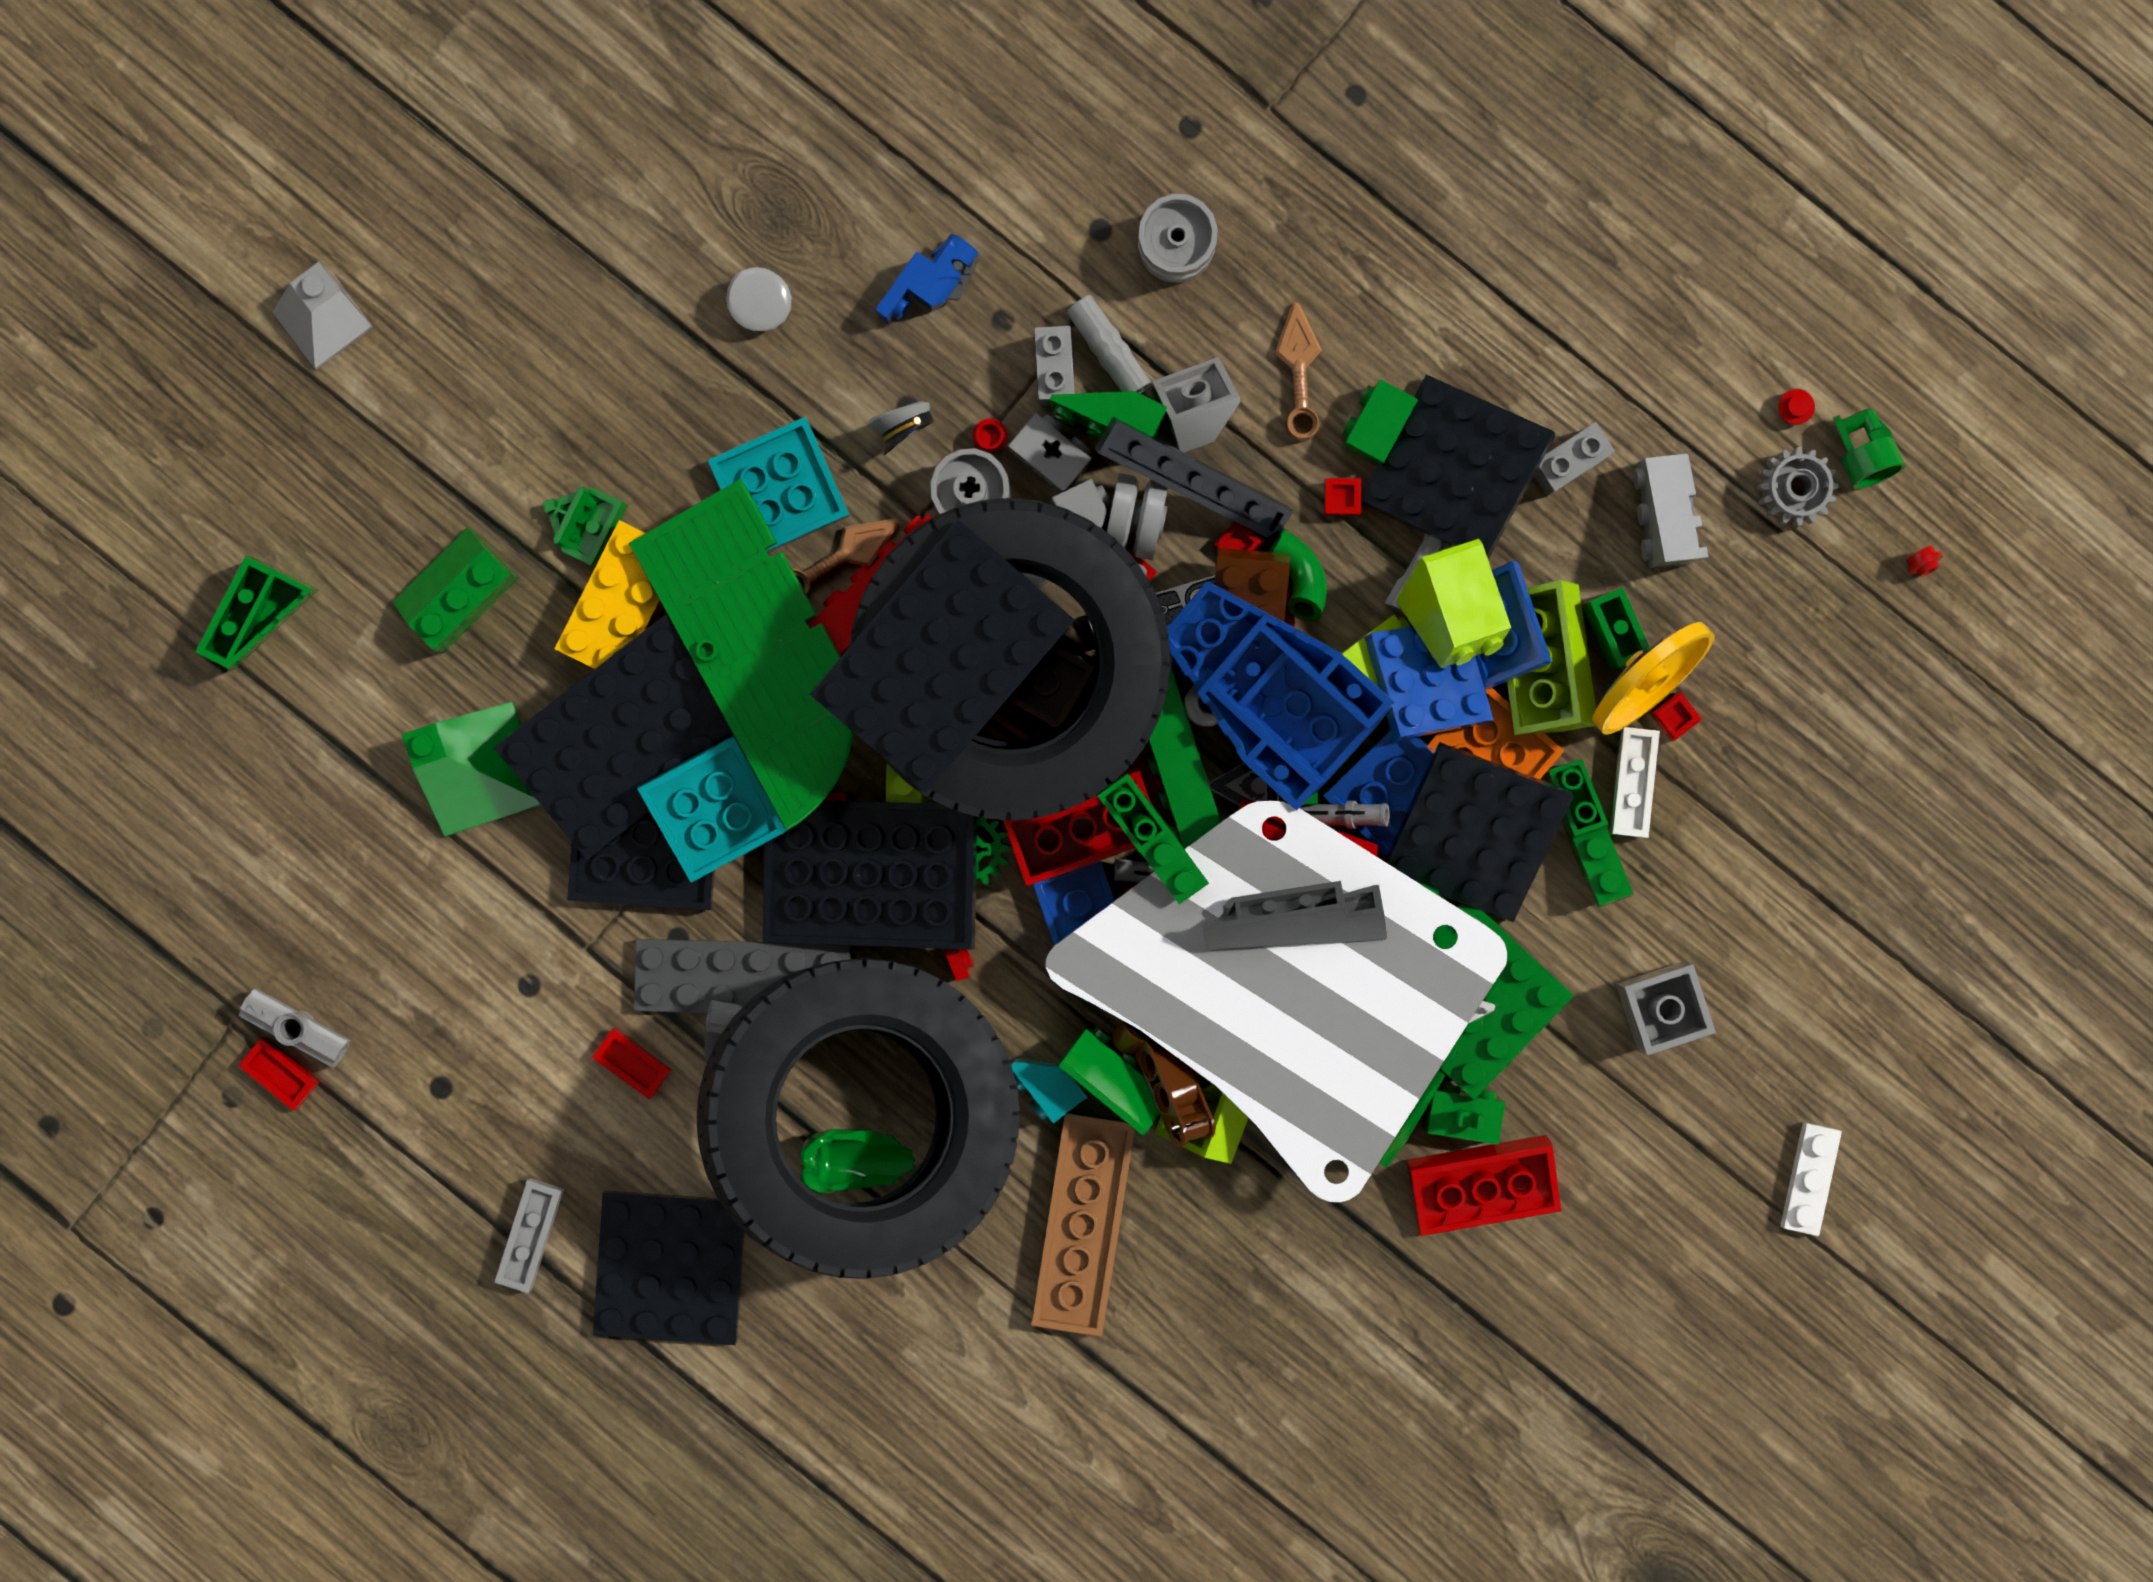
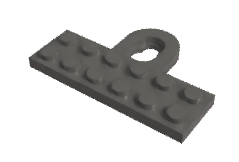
M636 939L634 1011L706 1013L707 1018L711 1000L739 1004L744 1007L754 996L769 985L794 972L828 962L850 960L851 945ZM705 1031V1056L707 1061L721 1035L720 1033Z

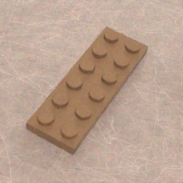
M1067 1112L1064 1115L1031 1326L1099 1337L1103 1335L1135 1129L1126 1121Z

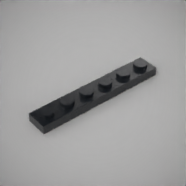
M1112 417L1095 446L1099 454L1273 541H1276L1293 513L1289 506L1115 417Z

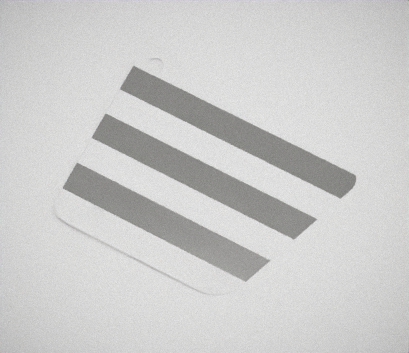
M1257 801L1238 810L1185 849L1208 880V885L1179 905L1154 871L1100 913L1057 943L1048 953L1046 969L1050 979L1062 989L1091 1002L1141 1030L1216 1085L1257 1125L1312 1193L1328 1202H1343L1350 1200L1360 1193L1502 972L1507 962L1506 946L1501 937L1486 925L1300 808L1296 811L1288 803L1280 801ZM1272 816L1281 818L1286 824L1284 837L1277 841L1268 840L1262 833L1263 822ZM1341 881L1343 894L1379 885L1387 938L1385 940L1209 949L1207 947L1203 926L1206 923H1214L1223 914V906L1232 897ZM1449 925L1456 930L1458 939L1452 948L1441 949L1435 945L1433 933L1437 927ZM1341 1160L1347 1165L1349 1175L1343 1183L1333 1184L1326 1179L1324 1169L1330 1161Z

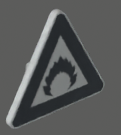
M1245 763L1240 764L1209 783L1212 791L1238 806L1242 797L1256 802L1279 801V794Z

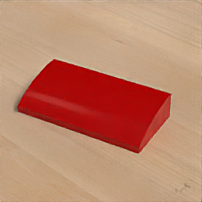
M1547 1135L1406 1160L1421 1236L1562 1211L1554 1150Z

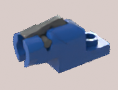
M952 233L930 255L933 258L931 261L916 251L876 307L875 311L878 317L889 325L894 318L901 319L910 306L911 302L907 300L910 296L931 311H935L943 306L947 300H959L978 263V251L962 238Z

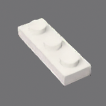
M1629 727L1621 729L1610 834L1649 837L1660 731Z
M1806 1122L1802 1123L1780 1224L1782 1228L1819 1236L1842 1131Z

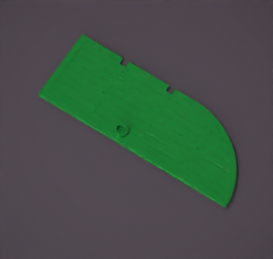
M739 479L629 544L784 827L788 831L808 817L823 802L836 784L850 752L853 731L809 695L841 656L823 623L812 629L809 628L806 621L815 617L817 613L783 552L770 557L766 551L776 545L777 541L743 480Z

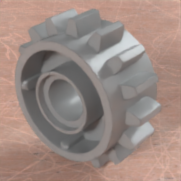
M1797 447L1793 449L1791 455L1787 450H1783L1778 453L1779 460L1773 457L1766 462L1770 469L1759 472L1763 483L1756 486V490L1762 492L1763 498L1758 502L1760 505L1766 504L1769 508L1766 514L1768 517L1777 515L1779 516V524L1782 525L1792 520L1793 527H1798L1802 525L1803 518L1809 525L1816 522V514L1822 517L1829 513L1825 505L1836 502L1832 492L1834 489L1839 488V484L1833 482L1832 476L1836 473V470H1829L1826 465L1828 462L1826 457L1820 460L1816 457V450L1812 449L1803 454L1802 447ZM1793 478L1802 482L1804 486L1802 496L1794 494L1791 490Z

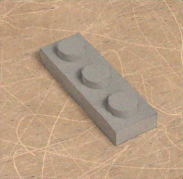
M532 1178L527 1180L494 1283L525 1293L532 1291L564 1191L563 1188Z

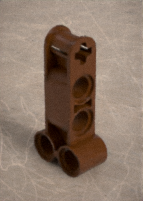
M1122 1021L1113 1033L1114 1045L1122 1053L1128 1055L1135 1054L1173 1144L1181 1148L1186 1146L1188 1141L1201 1137L1206 1139L1214 1137L1216 1130L1215 1122L1193 1069L1141 1030ZM1130 1029H1133L1138 1034V1037L1134 1036Z

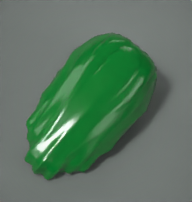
M830 1129L814 1133L804 1142L800 1156L802 1162L800 1177L801 1181L810 1190L828 1194L842 1190L892 1185L897 1179L901 1178L904 1172L913 1170L915 1158L912 1156L913 1151L910 1148L903 1147L901 1142L896 1140L891 1134H881L872 1130Z

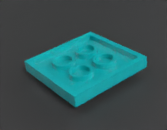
M806 416L708 460L720 490L739 479L743 480L777 541L776 545L766 550L768 553L850 516Z
M734 735L637 788L690 882L705 876L787 831Z

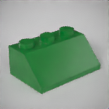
M467 527L393 601V604L410 628L432 650L444 653L519 577L470 527Z
M1086 1026L1059 1058V1067L1144 1136L1160 1112L1143 1072L1137 1068L1139 1065L1137 1059L1132 1054L1119 1053L1109 1044L1113 1039L1096 1026L1092 1031Z

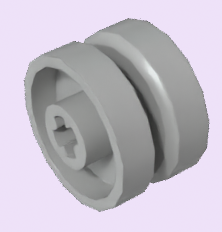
M1171 194L1157 199L1146 209L1140 221L1137 249L1142 264L1153 276L1165 282L1183 283L1198 277L1207 269L1215 253L1218 227L1214 215L1204 202L1191 195ZM1172 235H1179L1181 241H1174Z
M975 448L959 449L945 456L935 468L930 482L931 498L939 514L957 506L980 500L1011 498L1009 478L1002 464L990 453ZM970 486L976 487L978 492H974L972 498H967L965 490Z
M1119 473L1107 533L1114 537L1125 549L1129 533L1136 534L1133 548L1134 556L1153 561L1157 540L1162 537L1168 507L1164 506L1168 488L1150 480L1146 484L1143 501L1136 500L1139 486L1137 476Z

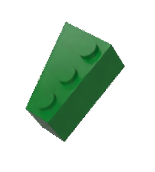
M245 556L195 652L228 669L237 668L319 589L254 556Z

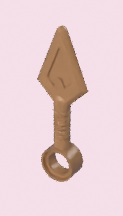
M1294 302L1291 305L1274 354L1292 369L1294 410L1290 413L1286 422L1287 433L1292 439L1304 442L1314 437L1319 428L1318 415L1308 405L1306 368L1321 353L1322 349L1300 304ZM1298 415L1308 416L1313 424L1311 431L1305 434L1296 432L1292 425L1293 419Z
M889 519L844 527L839 550L835 554H831L827 559H823V561H820V563L804 572L792 569L796 576L803 579L805 583L804 591L807 597L813 582L845 562L870 567L877 557L876 554L886 545L898 528L899 520Z

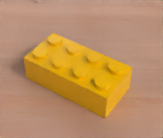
M621 520L618 521L554 649L595 669L660 618L664 606L629 544L646 533Z

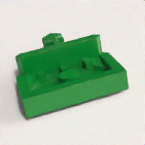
M584 486L577 488L576 492L555 500L552 498L542 502L545 513L549 514L554 531V544L560 546L562 552L592 567H596L618 521L622 519L628 507V504L595 488L587 489Z

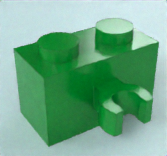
M1441 1082L1426 1108L1423 1129L1429 1134L1499 1145L1506 1102L1496 1097V1091L1485 1089L1474 1101L1465 1092H1461V1088L1458 1085Z

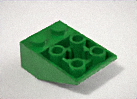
M1135 391L1052 394L1050 397V411L1055 413L1054 419L1070 427H1073L1074 423L1086 427V434L1097 440H1100L1112 417L1156 438L1167 411V406Z

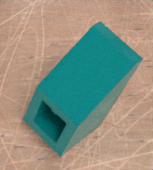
M1018 1058L1011 1062L1016 1087L1020 1091H1023L1025 1088L1034 1098L1030 1104L1042 1120L1049 1117L1052 1123H1054L1087 1098V1092L1082 1085L1062 1070L1057 1063Z

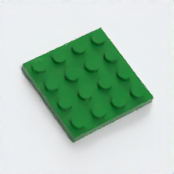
M1461 903L1457 908L1499 935L1507 951L1506 965L1483 999L1485 1002L1494 1004L1496 1006L1495 1010L1467 1024L1440 1066V1069L1475 1101L1574 998V995L1486 913ZM1441 925L1433 933V941L1441 949L1452 948L1458 939L1456 930L1449 925Z

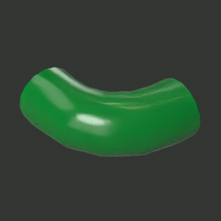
M1282 529L1268 552L1290 554L1289 580L1292 591L1287 604L1288 610L1300 620L1316 621L1320 619L1324 610L1328 590L1323 566L1307 544L1291 532Z

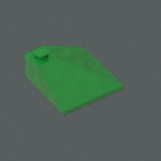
M514 702L440 721L401 734L413 771L444 837L541 805L494 749L496 744L521 726Z

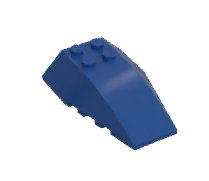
M1209 581L1205 582L1167 627L1171 654L1186 677L1189 676L1197 688V693L1204 704H1207L1215 715L1218 725L1236 747V752L1241 760L1296 811L1334 775L1378 726L1395 703L1341 652Z

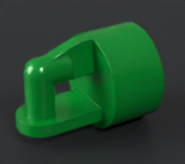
M1873 409L1862 410L1844 419H1841L1840 415L1833 417L1848 452L1841 461L1854 489H1863L1881 483L1905 468L1906 465L1890 429L1878 418L1877 413ZM1864 428L1870 442L1854 448L1848 434Z

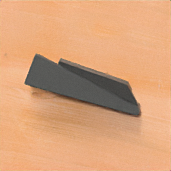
M1341 881L1232 897L1223 906V914L1214 923H1206L1203 926L1209 949L1375 941L1387 938L1379 885L1343 894Z

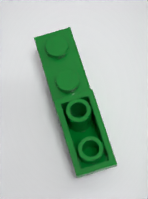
M1581 758L1548 770L1551 784L1569 790L1574 795L1562 822L1582 877H1586L1597 908L1631 897L1634 893L1607 829L1608 821L1583 759Z
M1127 772L1097 794L1179 905L1209 884L1183 845Z

